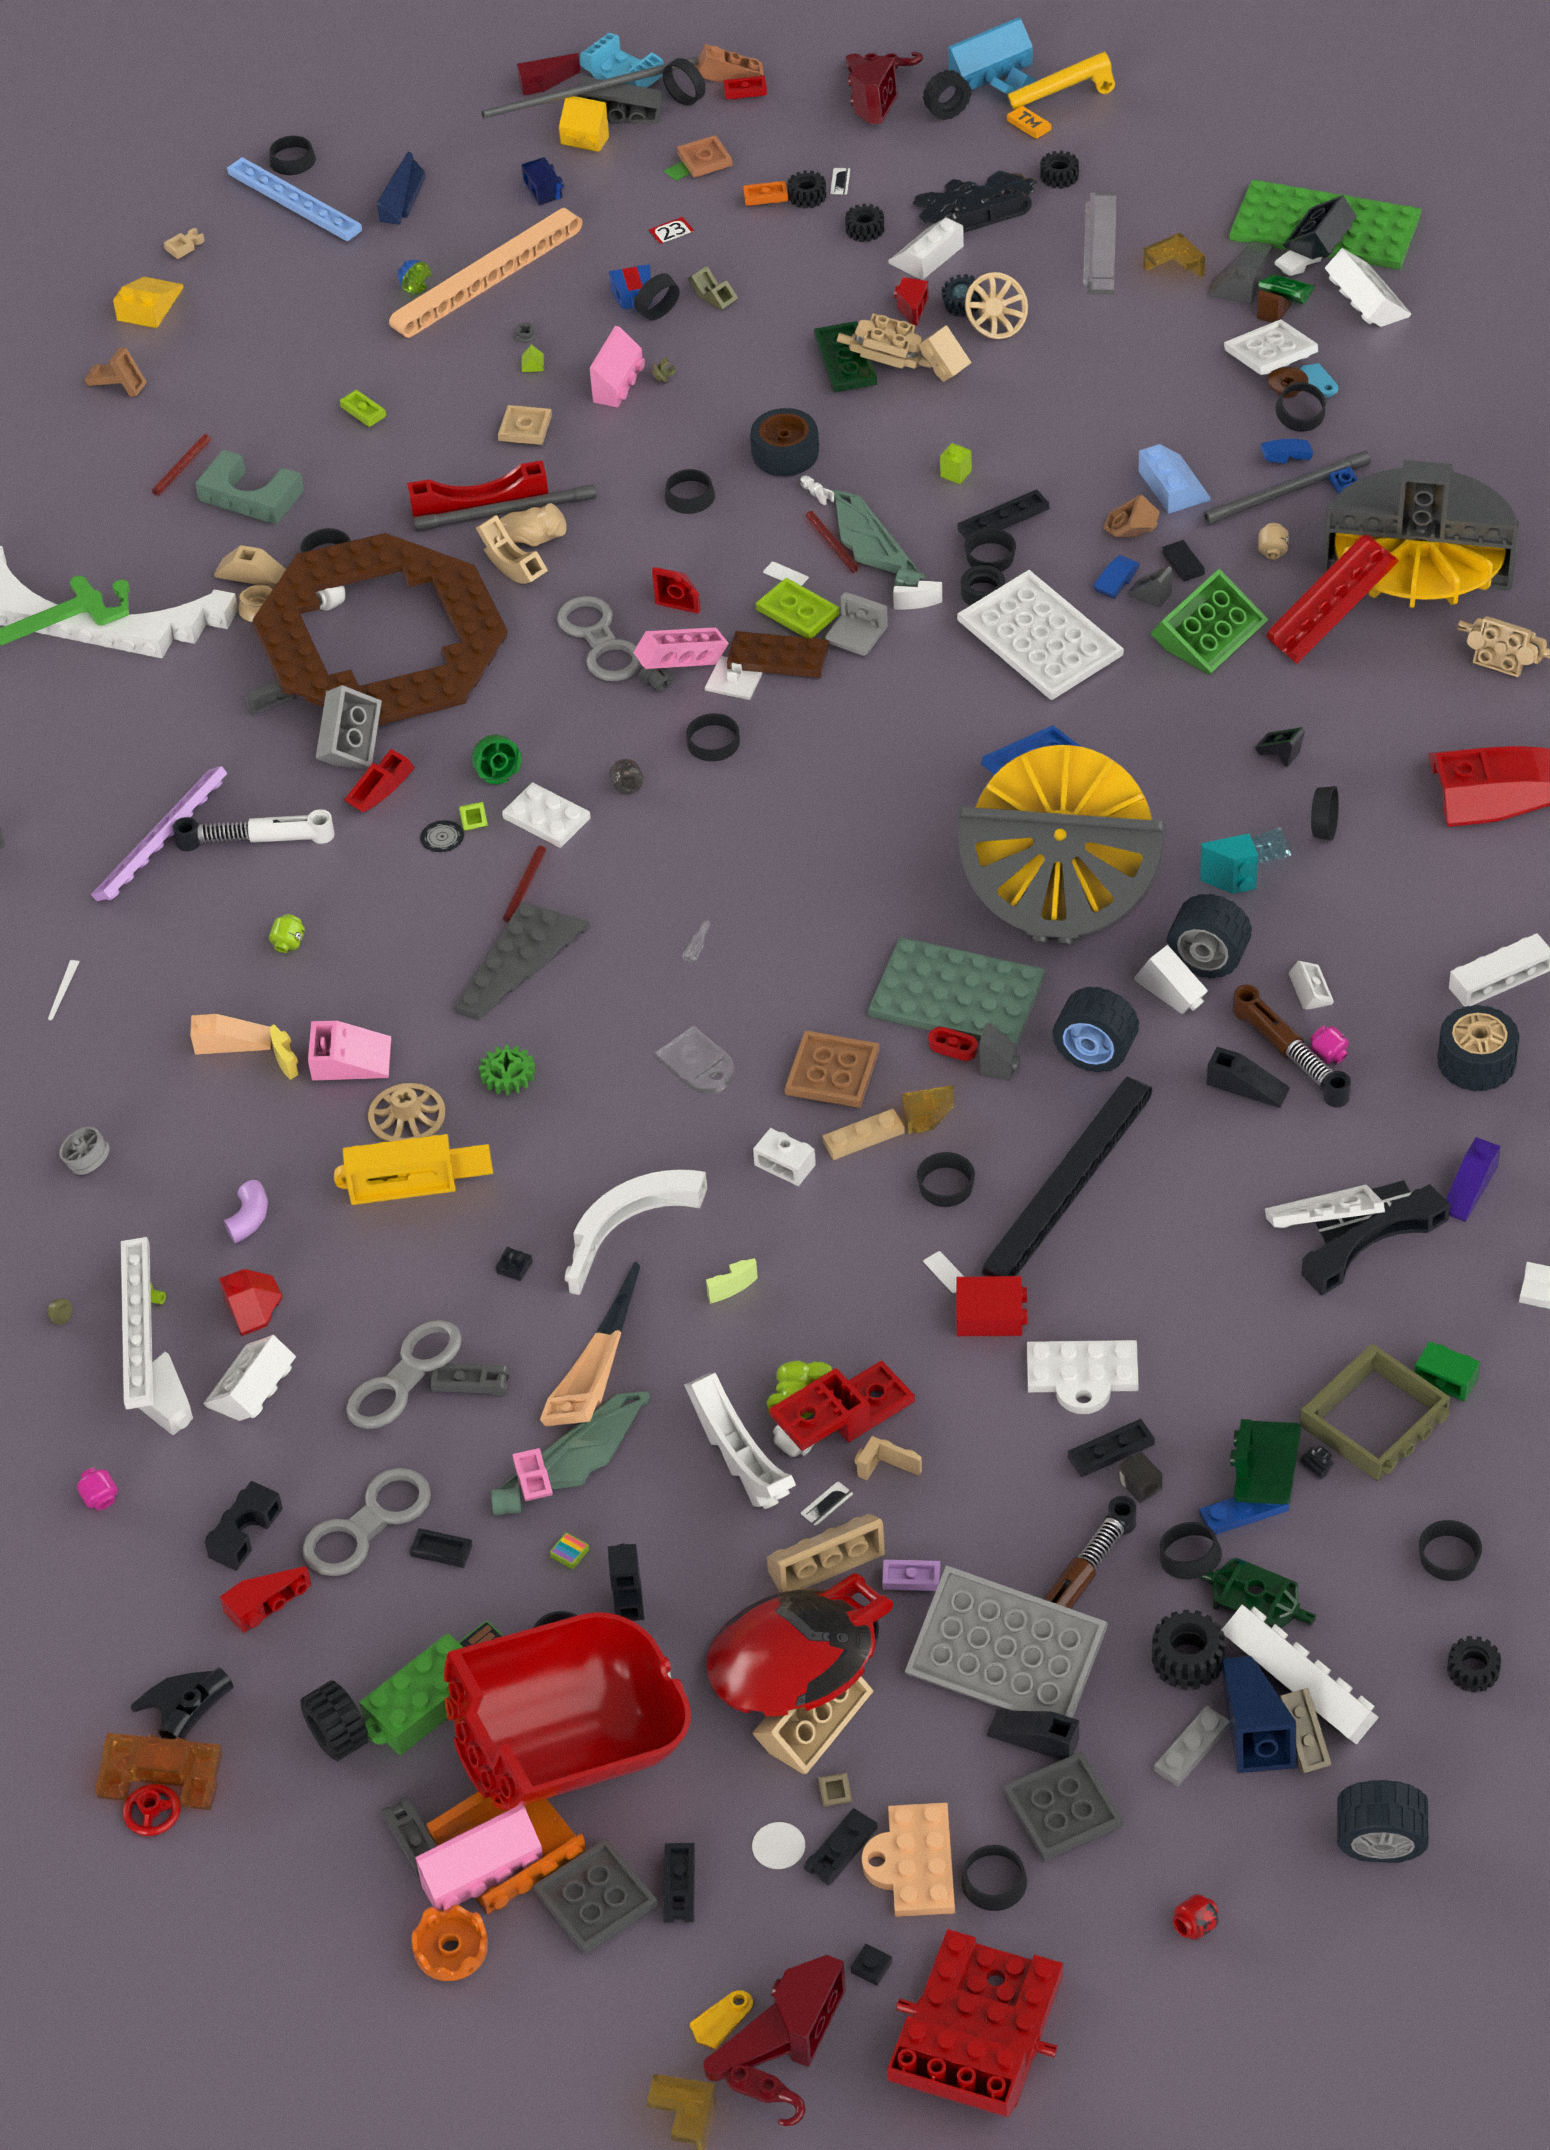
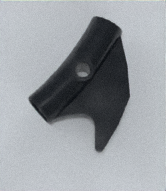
M219 1667L214 1671L194 1672L168 1677L137 1699L131 1705L132 1712H137L148 1708L159 1709L161 1711L160 1737L172 1745L179 1746L200 1718L234 1686L228 1675Z

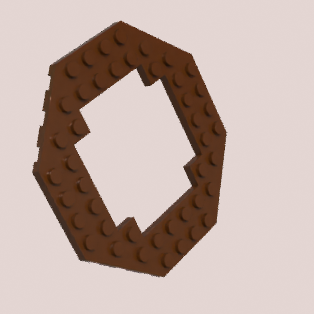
M387 533L297 554L252 619L253 628L283 693L291 696L293 693L305 697V701L323 707L326 691L343 685L382 701L378 726L465 704L470 692L479 683L487 665H490L496 656L501 643H504L508 633L474 564ZM400 571L408 587L432 583L460 641L459 643L441 647V655L446 663L445 665L361 686L358 685L351 669L328 675L300 615L320 609V602L315 592Z

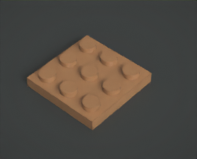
M804 1031L785 1086V1095L861 1108L880 1051V1043Z

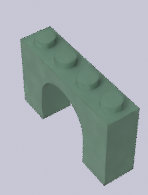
M224 449L195 483L199 501L276 525L304 491L301 473L281 468L266 486L258 490L242 491L234 488L246 473L243 455Z

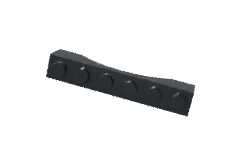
M1430 1184L1421 1189H1416L1410 1196L1392 1203L1385 1212L1373 1214L1359 1226L1351 1227L1347 1233L1337 1239L1333 1238L1320 1249L1309 1252L1302 1259L1301 1275L1322 1296L1343 1284L1345 1274L1352 1261L1370 1245L1398 1234L1429 1233L1449 1220L1450 1203Z

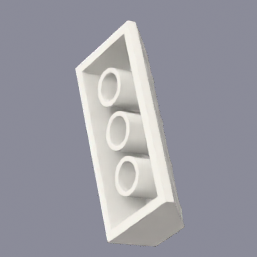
M1341 248L1325 267L1330 274L1328 278L1335 285L1341 287L1339 291L1346 298L1352 300L1350 304L1357 311L1363 313L1361 317L1368 324L1375 323L1382 327L1410 317V311L1374 269L1354 254Z

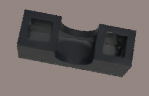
M250 1481L247 1487L239 1492L232 1507L223 1513L217 1527L208 1533L205 1539L208 1557L237 1571L252 1551L249 1536L242 1532V1530L250 1525H258L268 1529L283 1509L279 1493L254 1481Z
M626 1543L608 1546L609 1574L615 1615L625 1617L631 1621L645 1620L636 1544Z

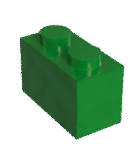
M1429 1341L1415 1364V1373L1443 1393L1465 1402L1478 1379L1480 1361L1475 1360L1469 1355L1455 1352L1444 1345H1438Z

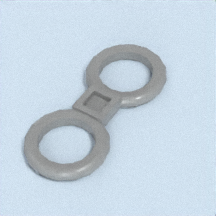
M581 596L569 600L559 609L557 621L559 627L566 634L585 638L591 646L592 650L588 653L586 661L589 671L596 678L613 682L626 680L635 675L641 668L640 661L633 653L637 646L623 639H615V636L609 629L613 617L610 606L604 600L593 596ZM580 607H593L603 614L602 619L598 623L589 627L574 626L567 620V617L571 611ZM611 650L628 652L633 658L629 666L617 671L601 668L597 664V659L601 654Z
M435 1320L421 1324L412 1330L402 1342L400 1351L402 1360L387 1376L376 1377L364 1382L352 1393L346 1408L348 1419L356 1427L375 1429L391 1423L400 1416L406 1407L408 1392L425 1375L424 1372L434 1371L445 1366L458 1353L462 1341L459 1329L451 1322ZM437 1332L446 1333L450 1336L449 1344L439 1355L424 1360L412 1356L414 1346L424 1336ZM379 1389H390L396 1392L394 1403L384 1413L370 1417L359 1414L360 1403L370 1393Z
M395 1468L377 1475L367 1487L365 1494L366 1505L348 1520L332 1519L313 1527L305 1537L302 1547L304 1560L312 1570L321 1575L339 1576L355 1570L366 1559L369 1541L387 1527V1523L395 1525L408 1523L421 1516L428 1507L431 1498L429 1483L421 1474L412 1469ZM398 1480L408 1481L417 1487L420 1492L418 1500L412 1507L404 1511H387L380 1507L376 1501L378 1492L390 1482ZM336 1531L346 1532L356 1539L358 1543L356 1551L349 1559L335 1564L325 1563L318 1559L314 1553L316 1543L328 1533Z

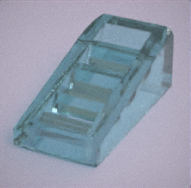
M1280 827L1252 838L1255 848L1260 850L1258 852V863L1291 855L1288 843Z

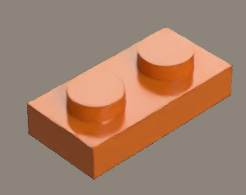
M786 181L743 185L746 206L788 201Z

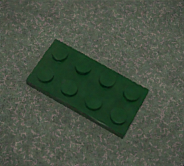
M857 321L814 329V336L833 392L877 385V376L871 360L860 357V353L850 351L849 345L837 342L839 333L848 336L855 334L858 326Z

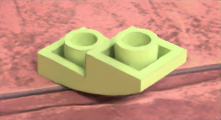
M755 1258L729 1264V1274L717 1275L706 1279L707 1296L710 1304L739 1293L758 1278Z

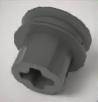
M643 667L639 673V679L644 680V684L647 686L652 685L658 692L666 690L674 680L668 668L645 669Z

